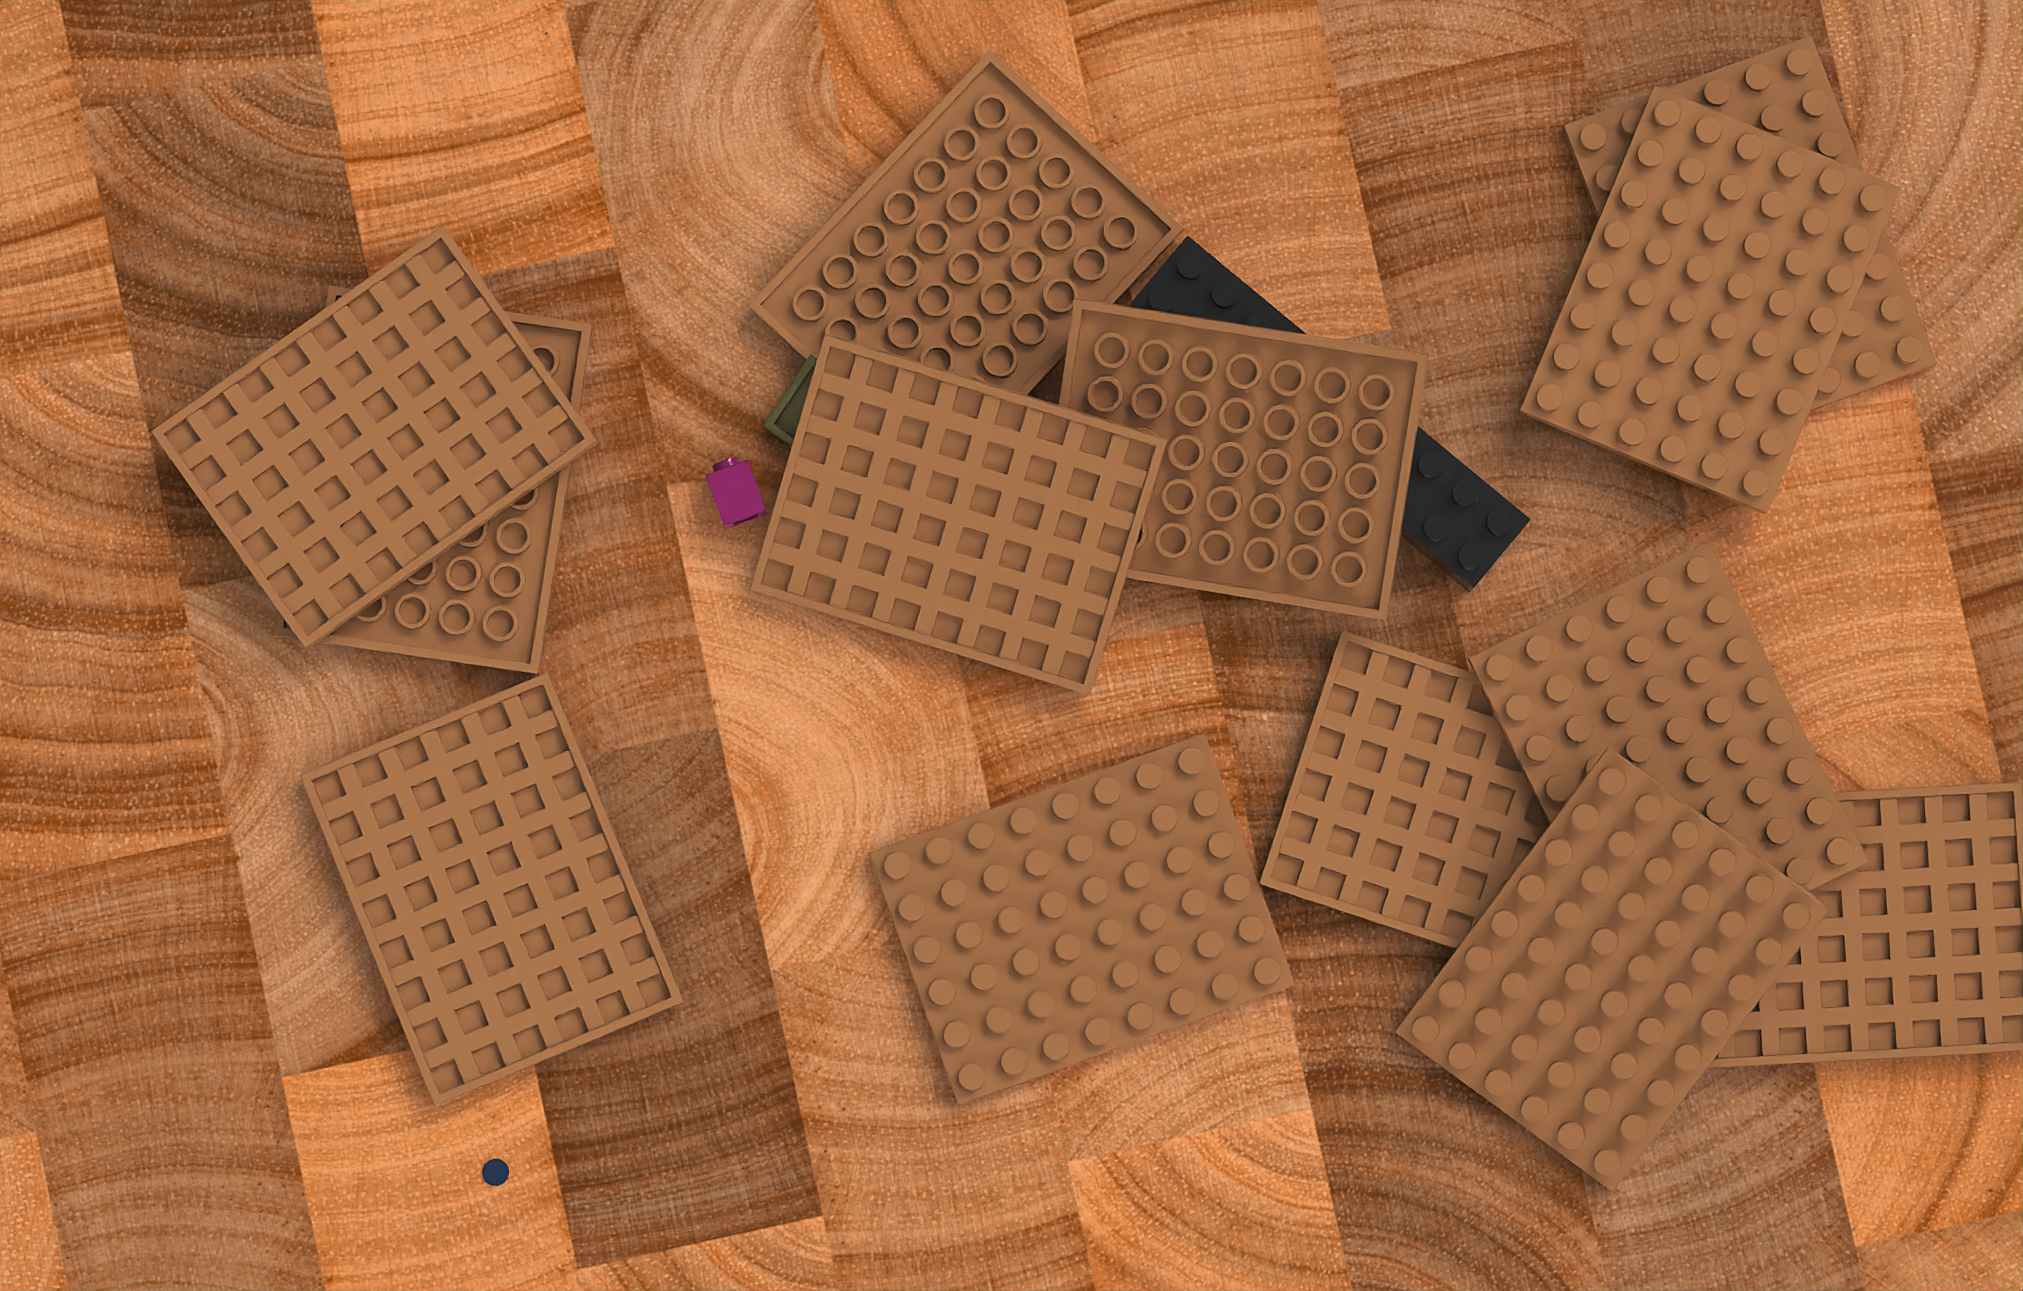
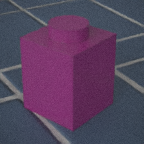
M732 457L712 466L714 472L707 474L706 478L726 530L767 515L748 460L739 463L737 457Z

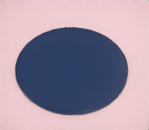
M492 1159L484 1165L482 1175L488 1184L498 1186L508 1179L509 1168L504 1161Z

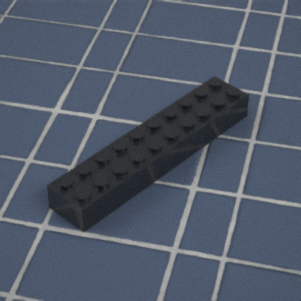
M1189 236L1182 241L1130 304V307L1306 334ZM1418 426L1401 536L1470 592L1531 519Z

